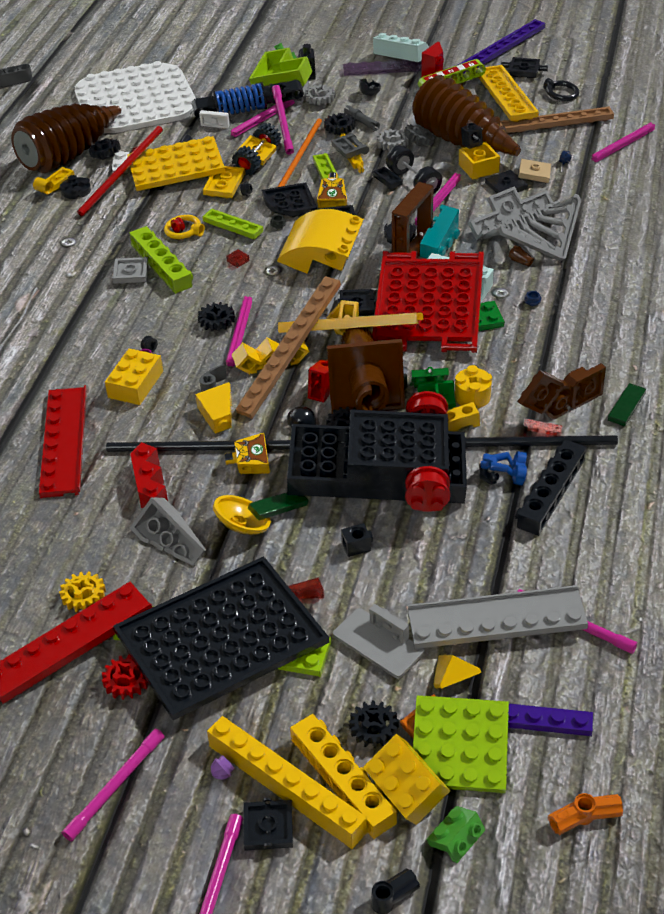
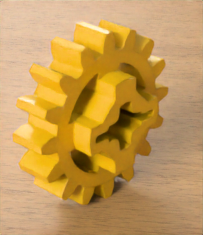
M88 571L86 575H83L82 572L79 573V576L72 574V579H65L66 584H62L60 586L61 591H59L62 604L67 605L68 610L74 607L75 612H78L79 609L84 610L105 597L106 588L103 579H99L98 574L91 576V572Z

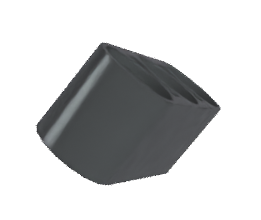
M29 64L0 69V88L29 82L33 79Z

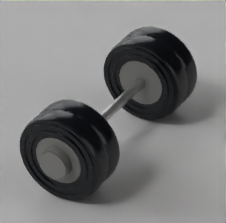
M403 145L392 148L386 157L388 169L397 175L405 174L411 170L416 174L413 186L418 182L434 186L433 194L439 190L442 184V175L436 169L426 166L416 171L412 168L414 163L412 151Z

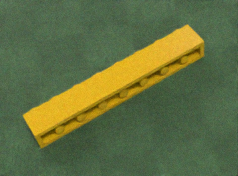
M224 716L207 730L209 747L223 755L227 760L281 799L292 800V807L352 850L368 833L367 817Z

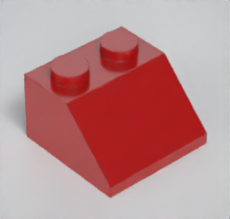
M436 42L422 52L421 78L443 70L444 58L440 42Z

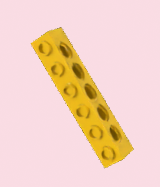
M312 713L290 727L291 741L334 793L367 817V831L373 840L397 824L398 810L395 805L383 796L382 790L376 783L373 784L370 781L364 768L358 767L352 754L349 751L345 752L341 747L339 739L328 732L327 726L321 719L318 720Z

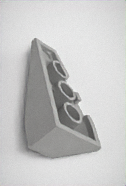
M152 497L129 527L141 541L151 544L161 551H166L192 566L196 565L206 551L178 511L165 498Z

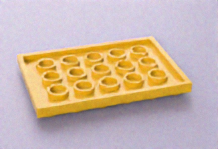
M206 136L202 139H192L183 143L178 142L173 145L146 149L130 166L136 191L225 173V167L214 136Z

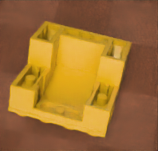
M320 209L308 212L295 221L277 262L306 274L313 260L342 271L364 219L334 209Z

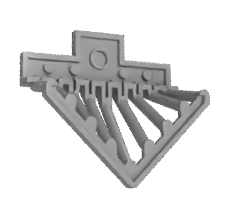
M514 186L488 197L487 201L493 212L468 223L476 240L503 236L556 260L563 261L567 256L581 198L578 194H575L561 202L558 200L553 202L546 190L521 200ZM565 212L568 213V219L563 220L546 216ZM536 221L563 226L565 228L564 233H558ZM529 226L559 240L561 243L560 247L552 245L531 230Z

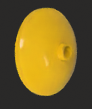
M223 495L214 501L213 511L216 517L234 532L256 535L267 531L271 523L270 517L258 520L248 510L249 503H252L248 499L234 495Z

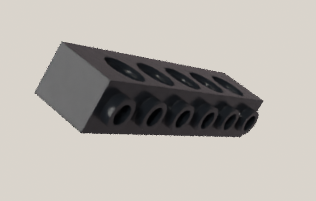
M565 439L562 445L556 448L554 458L551 457L549 459L547 469L542 470L538 483H534L531 494L527 495L524 499L523 507H519L516 512L515 519H517L518 529L537 536L540 535L584 463L586 446Z

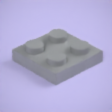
M148 257L115 259L113 284L146 282Z

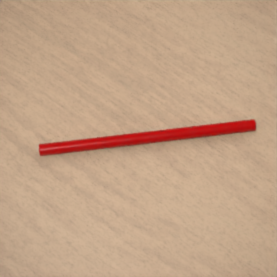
M157 126L77 210L80 216L86 214L162 133L163 129L161 126Z

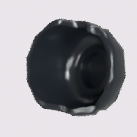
M363 78L359 81V88L363 95L374 96L379 93L381 84L374 80L368 83L367 79Z
M298 406L290 410L287 415V422L291 428L292 424L316 425V418L312 409L306 406Z

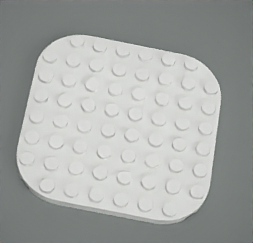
M155 61L151 64H141L135 67L129 66L124 69H115L109 72L103 71L98 74H88L87 77L81 79L75 86V95L80 105L89 104L99 107L116 105L121 108L120 116L109 123L108 128H104V133H119L185 119L193 111L191 103L196 99L182 70L177 65L161 63L160 61Z

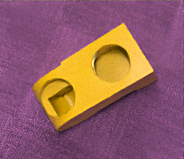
M473 402L453 408L447 412L448 431L455 432L469 425L473 427L480 426L479 411Z

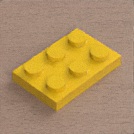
M224 166L225 173L209 177L203 188V195L233 198L245 175V168Z

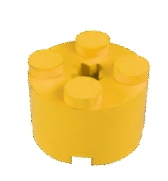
M470 365L455 376V399L459 405L462 406L473 402L477 408H481L490 402L492 389L491 374L479 369L475 365Z

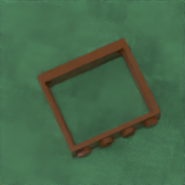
M418 182L392 211L393 253L417 251V258L420 256V243L428 228L433 227V185ZM417 210V235L410 242V216Z

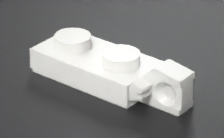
M119 151L115 153L112 172L127 159L129 152ZM123 174L117 180H122Z

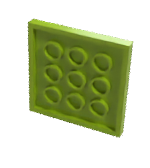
M417 695L413 749L448 789L506 793L509 701Z

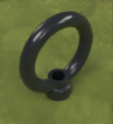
M547 78L543 84L547 94L559 101H572L580 93L578 87L568 81H553ZM555 86H564L572 89L574 93L572 95H559L552 90H554Z

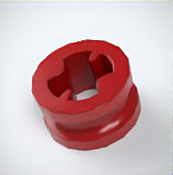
M180 217L171 220V227L175 233L185 230V224Z

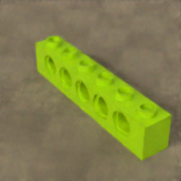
M145 226L129 232L131 246L141 257H148L150 267L175 294L193 287L191 271L185 268L184 264L177 259L175 254L170 252L169 248L162 243L160 238L158 239L153 231Z

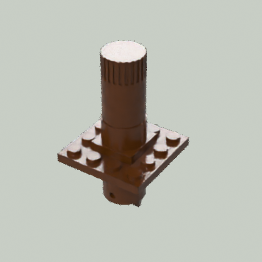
M358 327L345 330L341 339L342 344L327 346L331 414H333V410L339 411V407L346 409L347 406L351 410L356 407V410L371 411L405 408L402 339L374 341L369 329Z

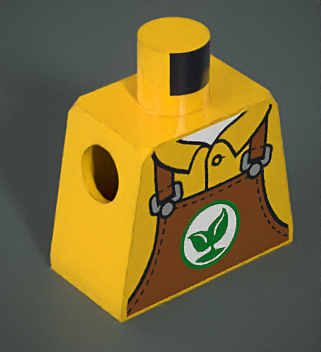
M331 172L328 174V178L321 179L317 196L318 208L347 205L344 179L338 178L337 173Z
M264 433L235 441L236 452L224 454L226 465L237 463L239 473L241 474L270 473Z

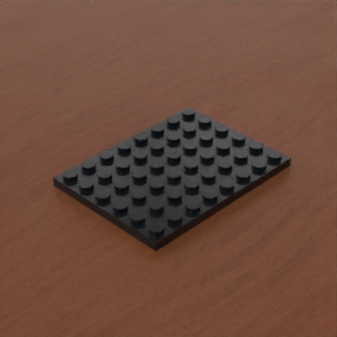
M264 556L113 626L114 632L173 721L330 643L326 632Z

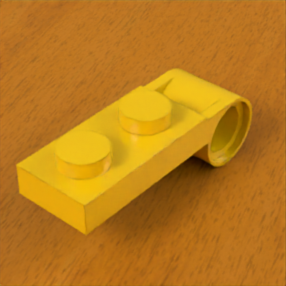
M61 167L46 179L41 177L35 178L33 188L36 191L50 194L54 190L59 189L60 184L67 180L70 175H75L74 171Z

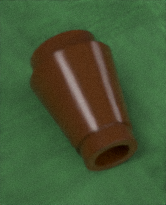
M514 246L508 255L511 261L528 267L534 261V258L520 246Z

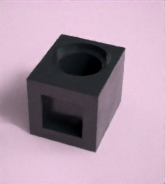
M468 123L467 126L461 127L462 145L469 149L483 145L482 127L475 123Z
M364 523L341 529V543L348 557L371 551L373 535L371 530H367Z

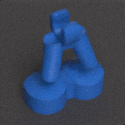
M517 451L513 460L509 452L498 454L485 453L480 466L482 469L507 472L512 476L514 484L523 486L527 474V453ZM507 459L511 467L497 462Z

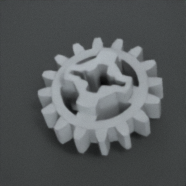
M314 85L306 89L305 92L306 102L309 101V104L313 103V105H326L334 101L335 98L334 88L331 89V86L327 87V85Z
M384 130V133L379 132V135H377V145H379V148L389 152L398 145L406 147L408 145V138L402 133V130Z

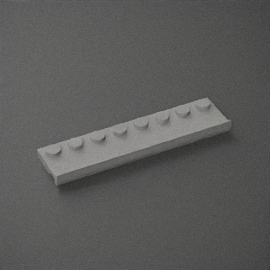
M577 585L408 605L414 649L582 630L588 627Z

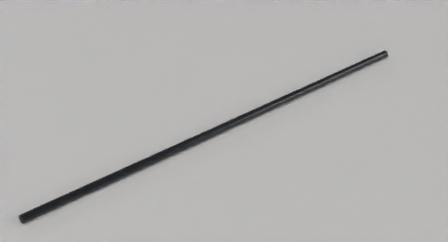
M618 436L465 437V447L561 446L565 439L580 445H617ZM265 440L266 449H290L291 440ZM235 441L143 442L157 448V451L235 450ZM107 442L106 451L131 452L141 442Z

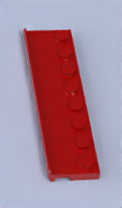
M86 385L80 388L54 389L48 392L39 485L40 498L64 496V493L79 495L81 489L87 398Z
M130 581L0 660L1 703L8 702L116 634L113 628L114 625L152 608V604L146 600Z

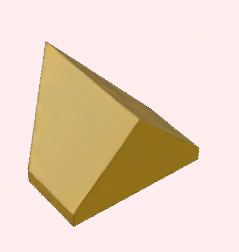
M341 300L326 318L359 317V302ZM334 329L337 335H343L346 330Z
M439 655L433 685L435 688L442 689L482 672L480 668L454 655Z

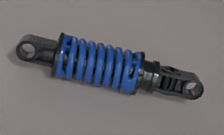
M299 80L269 84V86H264L260 82L252 84L250 87L247 85L245 88L241 86L240 88H234V90L231 88L229 91L227 89L224 91H212V96L196 98L191 104L194 115L200 118L199 113L201 110L228 114L230 111L231 115H234L235 111L239 114L240 109L244 113L245 108L247 112H250V107L255 111L256 107L258 110L267 109L269 103L276 104L272 92L274 85H279L280 89L282 87L283 102L302 98L304 91Z

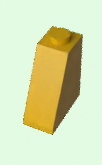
M229 382L195 394L197 408L215 434L232 428V395Z

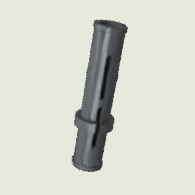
M350 105L344 108V113L350 114L351 117H354L355 121L363 123L374 131H377V128L380 127L379 122L364 115L359 109H354Z

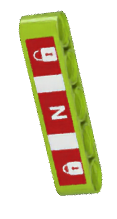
M474 59L424 76L419 79L418 87L420 88L428 79L437 75H442L445 79L453 75L451 79L455 80L456 84L482 76L486 71V67L478 59Z

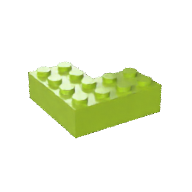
M290 47L267 51L263 54L249 81L251 85L262 82L264 86H269V84L299 80L303 87L309 79L312 69L308 57L294 59Z

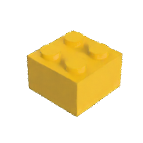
M483 142V145L471 149L467 147L460 148L458 165L472 180L499 172L500 156L487 142Z

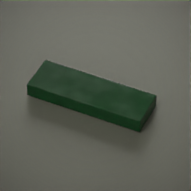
M629 383L608 415L607 421L626 426L646 394V388Z
M287 492L249 503L248 510L258 520H262L307 506L309 500L305 496L287 495Z

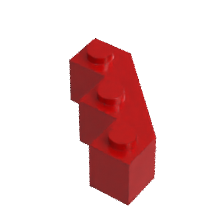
M141 442L130 453L140 505L141 508H144L152 497L165 498L167 501L168 497L166 486L163 485L164 480L162 468L159 466L157 448Z

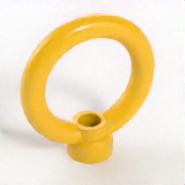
M193 215L176 216L170 219L164 226V233L172 239H185L193 235L202 236L205 230L204 225ZM180 217L183 221H191L194 224L191 225L190 230L187 232L174 233L170 231L171 220Z

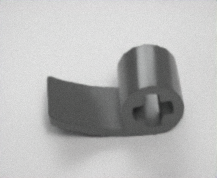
M222 364L212 368L200 377L201 392L217 387L216 382L227 378L225 365Z

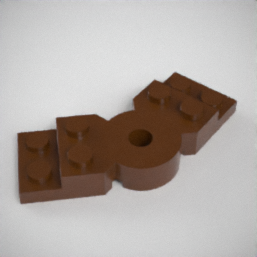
M600 363L589 370L580 367L568 373L564 380L558 379L546 371L539 370L532 378L528 387L521 393L517 402L540 414L545 413L551 419L559 418L568 411V406L576 409L603 395L606 366Z

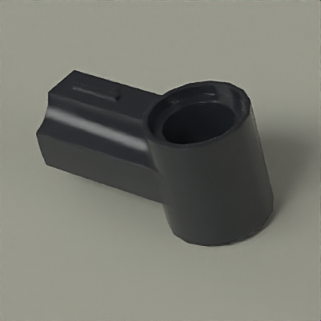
M406 868L387 881L376 882L371 892V907L373 911L378 914H387L393 909L394 904L418 890L420 883L414 872ZM384 896V897H387V898H386V899H380V898H378V897Z

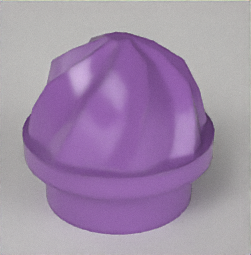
M223 755L219 759L215 758L211 765L212 776L221 780L232 775L231 772L235 769Z

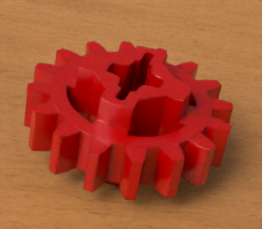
M130 655L126 659L119 656L118 661L111 660V666L105 665L106 672H102V684L106 689V693H112L113 698L121 695V699L124 700L129 695L133 699L134 693L141 695V688H148L147 680Z

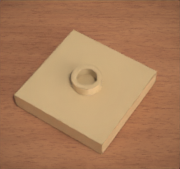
M521 158L518 177L549 183L551 164Z

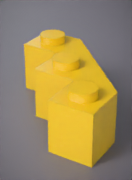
M266 337L254 349L242 342L231 354L236 368L248 374L257 373V370L264 368L279 343ZM305 341L290 361V365L298 364L309 353Z

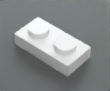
M201 110L199 113L201 126L226 129L230 126L228 113Z

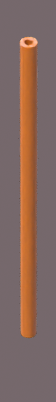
M318 118L278 187L285 186L321 125L322 119Z

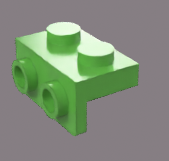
M455 806L426 840L430 847L448 852L452 862L458 863L484 833L485 827L476 811Z

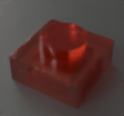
M237 249L227 255L226 259L227 262L238 268L249 261V255Z

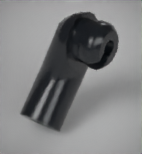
M479 464V478L490 485L496 484L499 480V474L496 473L494 475V471L489 473V469H482Z

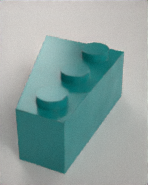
M441 204L439 216L434 217L433 222L435 223L433 227L428 228L420 243V257L428 259L431 253L441 256L445 255L447 249L452 246L455 239H458L460 235V230L458 229L459 209Z

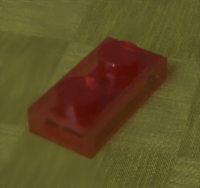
M526 418L523 425L528 427L527 431L538 433L539 429L546 430V434L557 436L558 433L562 434L564 428L562 425Z

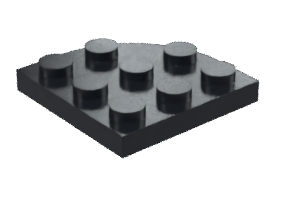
M306 182L261 190L266 206L275 213L293 218L317 210Z

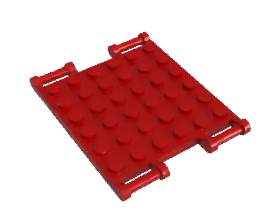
M383 251L375 316L423 313V320H418V324L373 327V340L402 339L403 351H407V341H442L441 352L471 351L472 353H477L484 252L455 253V251H450L449 259H417V251H411V253ZM448 341L472 342V344H449Z

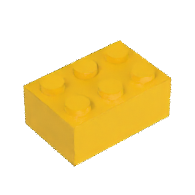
M128 348L105 380L107 397L141 405L163 373L161 355Z
M395 734L363 766L364 770L405 819L415 825L450 792L448 787L412 746L398 734Z

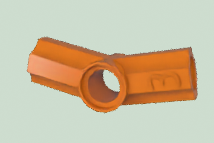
M582 793L576 796L574 802L549 814L548 821L555 834L561 835L578 825H588L596 819L622 817V800L618 794L593 797L590 794Z

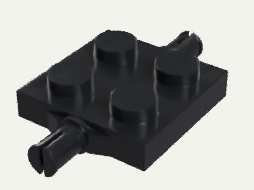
M513 57L510 62H501L504 68H509V74L513 77L536 78L539 71H548V66L540 65V59Z

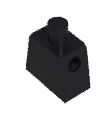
M304 44L303 49H300V57H308L312 69L308 80L316 79L314 49L311 48L310 44Z

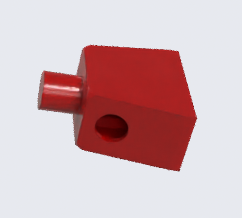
M319 360L308 369V399L324 403L330 395L328 361Z

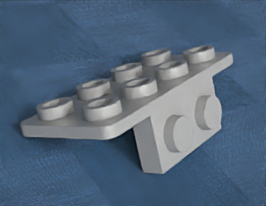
M376 604L369 609V613L361 608L356 609L333 631L335 639L397 679L401 678L424 655V648L414 649L413 641L409 639V625L403 619H398L390 614L387 609L381 608Z

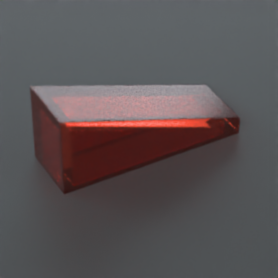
M319 578L288 586L298 599L324 598V589Z

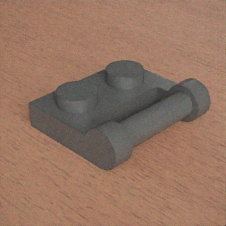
M353 133L331 141L332 147L345 159L352 158L361 153L365 155L369 152V147L365 144L363 145Z

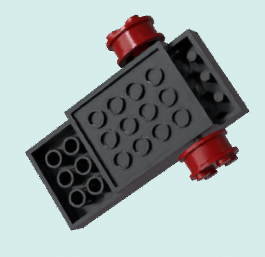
M431 391L413 394L407 401L406 412L350 410V426L292 424L287 473V495L407 501L412 509L424 512L440 511L448 503L465 504L467 490L465 432L448 431V403L441 394Z

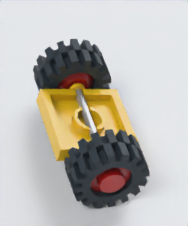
M271 123L261 124L254 131L253 136L250 135L232 156L233 167L245 168V175L249 174L250 176L260 165L263 166L274 154L281 142V133H278V128L275 129V126H271Z

